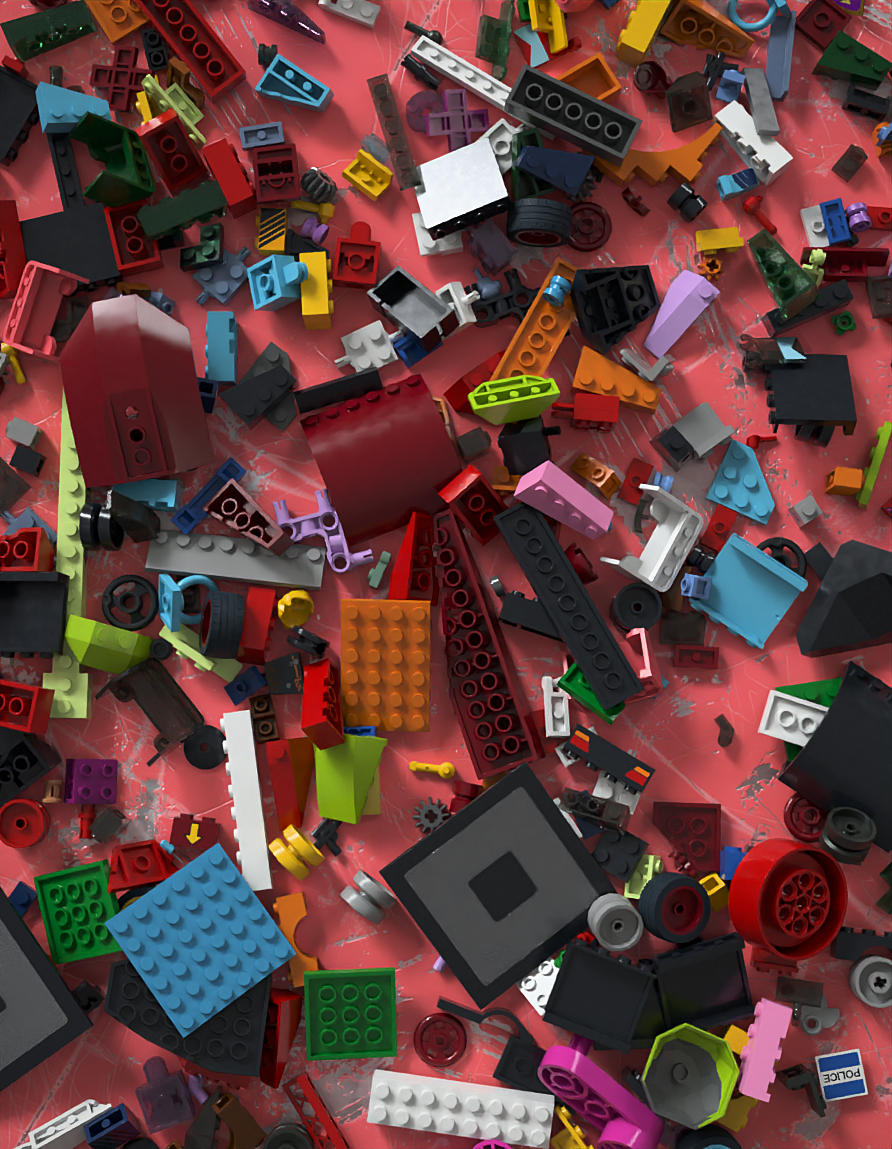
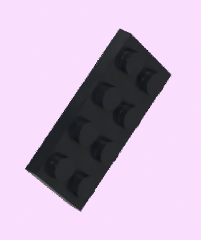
M510 1034L492 1077L521 1091L554 1095V1106L557 1104L561 1108L565 1106L571 1114L575 1115L576 1111L549 1090L538 1076V1068L547 1050L521 1041L519 1037Z

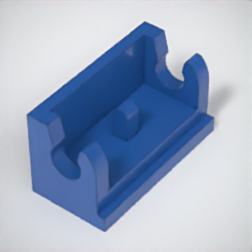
M406 336L394 344V350L408 369L441 347L443 343L441 341L427 353Z

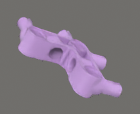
M322 489L324 498H322L320 490L314 492L319 506L317 513L295 519L289 516L286 500H280L281 510L278 501L272 503L279 526L283 530L285 528L293 530L291 538L295 541L294 543H300L306 538L318 535L325 539L328 549L326 553L327 558L336 574L343 575L354 571L356 566L374 562L373 556H371V549L354 554L349 552L343 528L335 508L332 507L327 489ZM327 517L335 519L336 522L332 527L324 525V520ZM340 558L347 561L346 567L337 569L335 567L336 560Z

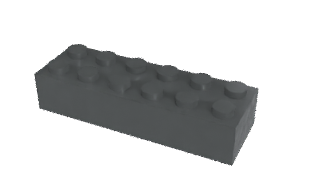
M524 64L504 107V111L621 167L642 124V120Z

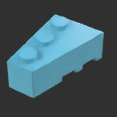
M280 54L276 55L254 89L259 96L321 113L324 112L334 97V93L329 87Z
M40 81L35 93L42 133L71 132L87 111L111 121L108 101Z
M207 311L206 337L208 338V345L205 346V356L208 358V366H205V379L219 381L218 386H236L238 321L234 312Z
M155 478L114 484L112 503H118L123 508L177 513L181 509L183 487L176 480H156Z

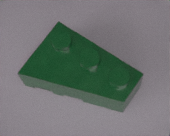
M839 30L811 74L817 76L818 74L825 75L836 81L840 79L850 82V84H855V86L876 91L892 68V63Z
M538 127L512 135L511 202L535 198L556 191V189L513 167L522 147L534 146L544 148Z

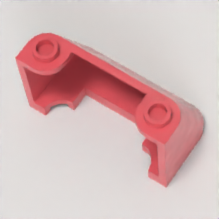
M644 628L632 629L626 635L627 642L618 645L644 687V690L625 700V704L659 695L664 690L648 632ZM568 650L561 652L564 674L575 662ZM567 693L568 700L580 712L585 714L594 713Z

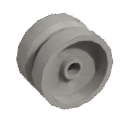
M360 869L353 877V881L361 891L352 885H347L340 895L360 915L379 925L385 917V912L377 903L387 909H391L398 899L376 879Z
M609 893L599 897L593 902L588 911L587 921L590 930L599 943L610 951L622 952L630 949L639 941L643 933L644 924L641 915L627 897L620 894Z
M875 954L863 955L858 961H854L849 969L848 983L855 997L872 1007L884 1008L891 1006L892 961Z

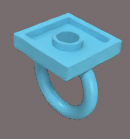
M729 0L728 15L731 22L745 32H757L766 28L774 20L778 8L784 17H788L791 14V10L785 0H766L770 7L766 17L757 23H746L737 14L736 4L738 0Z
M168 573L159 574L158 616L171 632L180 631V622L185 624L201 623L202 613L189 616L181 612L184 609L182 591L193 584H202L210 591H219L218 586L212 579L202 575H193L184 578L176 584Z

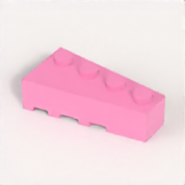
M549 460L522 476L514 494L515 498L592 540L607 532L614 513Z
M763 997L761 1002L756 1004L754 1011L756 1019L754 1024H750L747 1032V1037H749L748 1044L743 1046L740 1059H742L735 1084L742 1094L769 1103L771 1094L766 1092L768 1085L774 1083L776 1074L774 1073L775 1068L773 1065L781 1057L782 1045L779 1042L780 1040L784 1041L792 1014L790 1007Z

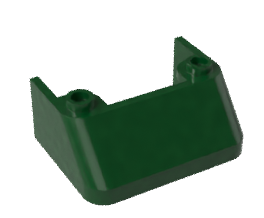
M87 111L68 135L69 138L86 144L90 156L96 161L104 162L107 171L102 170L83 192V196L113 208L149 198L155 192L156 187L145 148L136 132Z

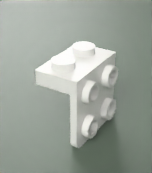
M551 956L516 983L517 987L540 1015H542L559 968L554 966V960Z

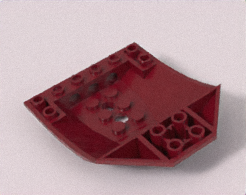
M138 294L92 302L60 353L66 404L85 487L129 483L215 463L196 374L189 328ZM134 406L138 409L139 415L136 419H130L126 415L128 407ZM133 429L142 431V440L136 441L132 438L131 432Z

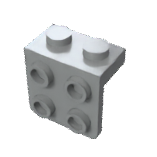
M625 348L620 351L623 355L621 359L630 367L634 365L639 370L638 374L646 381L659 380L661 377L667 376L675 367L673 363L676 359L670 354L663 355L651 367L632 349Z
M703 402L673 424L693 446V457L696 461L701 457L704 459L708 458L715 452L714 448L719 444L723 447L732 440V434L735 432L731 425L724 426L707 402Z

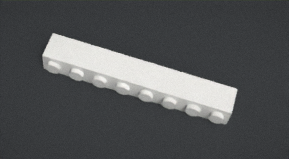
M251 710L223 713L224 718L220 719L221 731L226 734V740L223 741L224 754H228L229 762L226 763L227 776H231L232 785H228L229 797L234 799L231 815L232 820H236L237 829H234L235 843L239 842L240 851L237 852V863L242 865L243 874L241 875L252 891L272 889L274 884Z

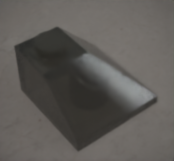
M698 71L678 77L665 92L673 133L713 119L707 80Z

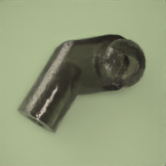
M722 713L714 719L720 727L717 742L721 747H727L732 743L734 728Z

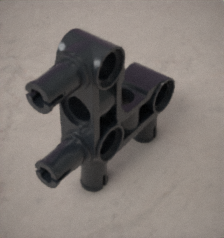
M516 268L511 269V273L510 270L506 271L504 276L511 291L486 301L482 300L480 295L478 300L471 303V308L475 317L479 312L486 313L488 317L485 320H479L476 317L477 321L473 324L476 327L485 328L493 326L498 321L510 316L519 319L521 324L541 287L532 290V288L529 289L522 285ZM476 283L471 284V288L469 285L464 288L466 295L473 291L479 293ZM524 297L528 302L525 305H520L516 299ZM569 328L564 337L570 336Z

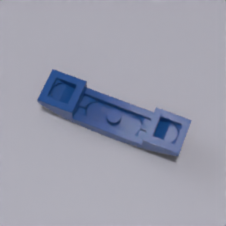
M230 457L216 471V475L187 505L185 504L170 521L184 534H189L209 516L201 508L231 478L239 483L247 471Z

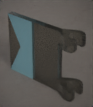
M748 334L740 336L741 341H747L745 344H739L741 350H749L755 346L758 350V353L754 351L748 353V358H755L753 361H747L746 364L749 368H756L766 363H802L807 361L797 337L753 338Z

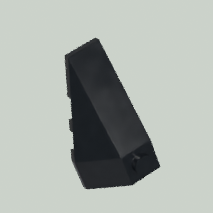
M25 733L6 748L0 759V808L61 762L47 743Z

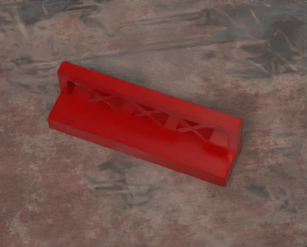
M306 1071L282 1085L318 1149H325L327 1141L332 1142L336 1149H351ZM298 1082L304 1092L303 1097L293 1095L289 1087ZM304 1102L311 1104L315 1111L314 1117L304 1114L302 1110ZM315 1122L322 1123L327 1132L326 1137L315 1133Z

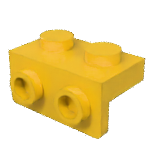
M360 149L356 159L343 171L342 177L373 201H376L390 187L394 174L389 168L375 160L372 155Z
M738 227L699 230L695 232L697 253L704 252V255H714L720 250H725V253H735L744 246V237H739Z

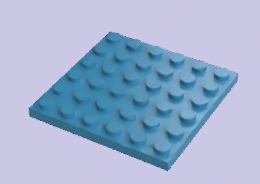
M219 842L104 923L183 1038L297 954Z

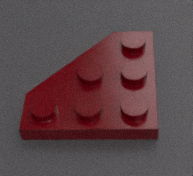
M653 801V824L697 871H720L721 804Z

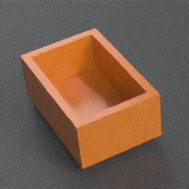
M600 52L555 78L607 104L619 98L622 86Z

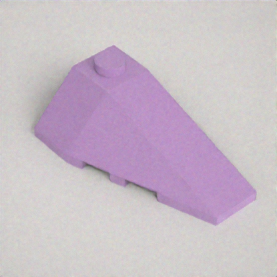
M685 269L670 285L643 346L659 360L714 302L720 291L704 277Z

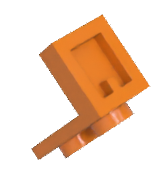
M582 452L570 466L573 472L593 484L607 500L622 484L613 470L585 452Z

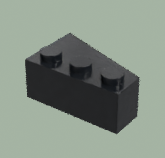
M280 365L219 393V396L252 430L299 385L297 380Z

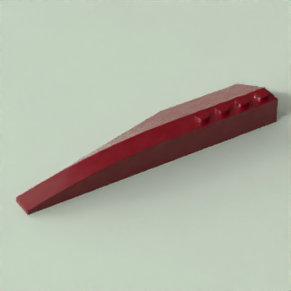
M448 509L432 516L434 542L437 547L436 563L439 568L438 583L441 588L440 603L443 634L446 639L445 655H447L449 695L477 778L482 780L514 769L524 761L529 764L546 756L482 577L457 517Z

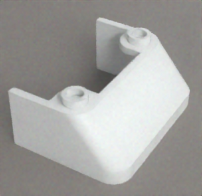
M640 484V489L654 497L650 506V513L659 522L639 559L628 555L621 561L601 557L600 561L625 577L638 583L649 585L656 591L665 592L671 587L702 529L703 519L699 513L661 487Z

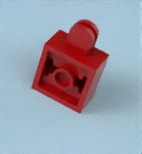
M359 221L354 223L351 227L350 238L337 237L332 276L333 286L370 290L377 284L381 242L371 241V228L366 222Z
M575 393L572 404L552 403L551 409L557 411H552L550 417L571 420L570 427H575L576 431L585 432L588 429H597L598 433H610L618 423L620 397Z

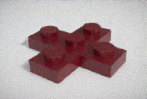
M116 45L113 66L92 65L89 85L92 88L109 89L107 101L110 111L129 113L132 92L144 91L141 82L148 74L155 79V72L153 70L136 68L139 49L136 47Z

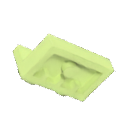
M643 855L629 882H625L624 897L640 898L641 891L646 886V883L651 878L661 874L663 869L661 856Z

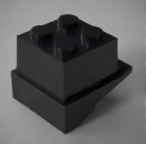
M541 414L535 418L519 420L516 424L506 423L497 438V443L502 450L503 463L507 467L509 475H525L548 460L554 464V461H551L552 452L548 436L560 435V426L545 427Z

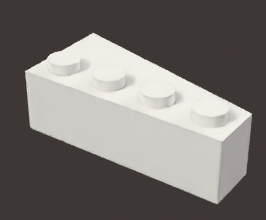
M734 100L714 116L712 124L714 125L717 122L723 127L720 134L748 168H754L758 180L764 187L768 186L786 171L793 157L772 136L757 135L753 118L741 104Z

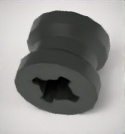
M260 43L258 64H271L278 54V46L275 44L266 46Z

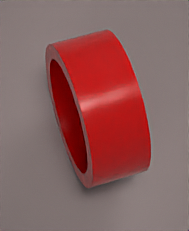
M785 838L769 839L753 847L739 863L733 875L729 891L730 916L740 937L758 949L792 961L812 958L830 945L843 924L848 903L846 878L837 860L820 848Z

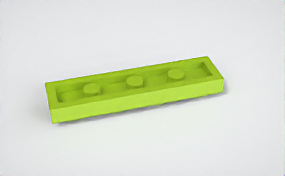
M885 421L884 426H879L875 438L879 440L877 448L872 447L869 459L872 460L870 468H865L863 475L866 481L863 489L861 488L856 495L855 500H859L858 507L866 510L892 433L891 422Z

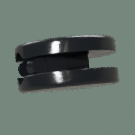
M294 625L292 630L300 634V637L296 639L288 636L286 641L317 658L323 659L326 648H329L330 642L300 626Z

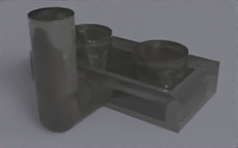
M778 976L775 1001L793 1003L792 1026L797 1027L800 1024L802 1005L821 1008L823 983Z

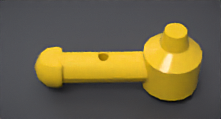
M300 200L291 201L292 208L318 213L322 224H327L328 220L333 218L335 207L331 203L314 204Z
M1 343V352L9 356V362L17 383L24 384L26 378L16 356L19 349Z
M412 761L409 764V769L412 772L435 773L445 779H449L455 774V767L449 762L434 765Z

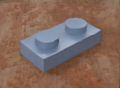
M281 121L239 128L243 151L253 150V148L285 145Z

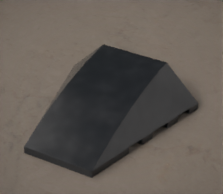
M649 265L576 270L570 291L573 307L583 337L602 354H606L614 344H618L623 339V336L633 331L637 324L647 319L661 306Z

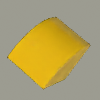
M715 871L699 881L707 891L711 902L710 906L715 913L729 904V890Z

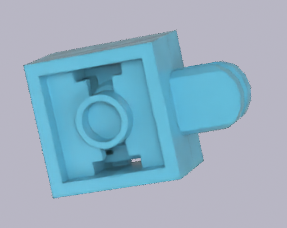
M273 254L247 268L254 310L276 311L302 298L299 283L308 278L307 265L303 262H296L294 256Z

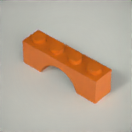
M304 891L278 896L276 902L273 903L275 916H279L281 921L278 928L297 953L289 959L290 969H287L289 982H293L294 988L304 986V971H320L318 957L303 952L296 942V926L300 919L308 914Z

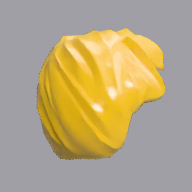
M304 590L290 591L285 594L278 602L277 611L284 628L292 629L294 625L301 626L309 621L310 614L314 613V601L310 594Z

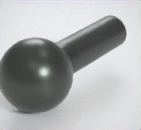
M408 20L404 26V29L420 37L424 35L439 45L442 43V34L437 30L427 31Z

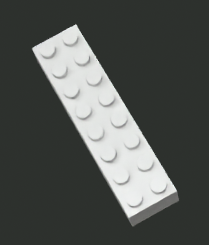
M375 1069L367 1122L483 1140L496 1139L504 1143L549 1149L554 1095Z

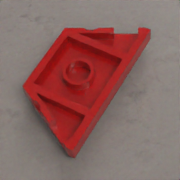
M155 839L115 846L111 855L108 893L160 884L179 871V869L172 863L174 859L162 849Z

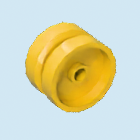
M290 824L283 831V835L290 845L284 840L276 838L268 847L290 873L300 881H303L311 873L305 861L311 866L317 867L325 858L296 826Z

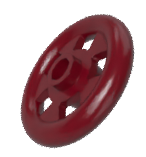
M580 202L571 206L572 225H576L577 233L571 234L567 244L575 250L582 252H592L604 246L612 232V222L607 211L593 202ZM583 211L585 216L577 220L575 214ZM594 212L601 218L598 222L590 217ZM588 225L590 229L585 231L582 226ZM597 228L603 230L600 238L594 235ZM580 237L590 238L589 243H581Z
M796 792L788 799L784 807L783 817L786 828L791 835L800 841L807 843L819 842L822 828L817 826L821 818L826 820L829 813L824 810L820 812L814 806V803L806 799L808 805L800 808L798 802L806 798ZM807 812L811 813V815H812V819H811V820H807V818H806V813H807ZM792 813H798L800 822L794 823ZM803 826L812 827V834L804 833Z
M433 1013L426 1016L417 1025L413 1037L414 1048L419 1058L426 1064L439 1068L448 1067L456 1063L464 1054L467 1046V1034L464 1026L456 1017L447 1013ZM444 1022L445 1028L435 1029L434 1023ZM455 1029L458 1039L452 1041L449 1031ZM424 1031L431 1032L429 1042L422 1040ZM443 1037L445 1041L443 1044H438L436 1039ZM451 1046L455 1051L447 1057L443 1051H446ZM430 1047L438 1052L436 1057H432L427 1053Z

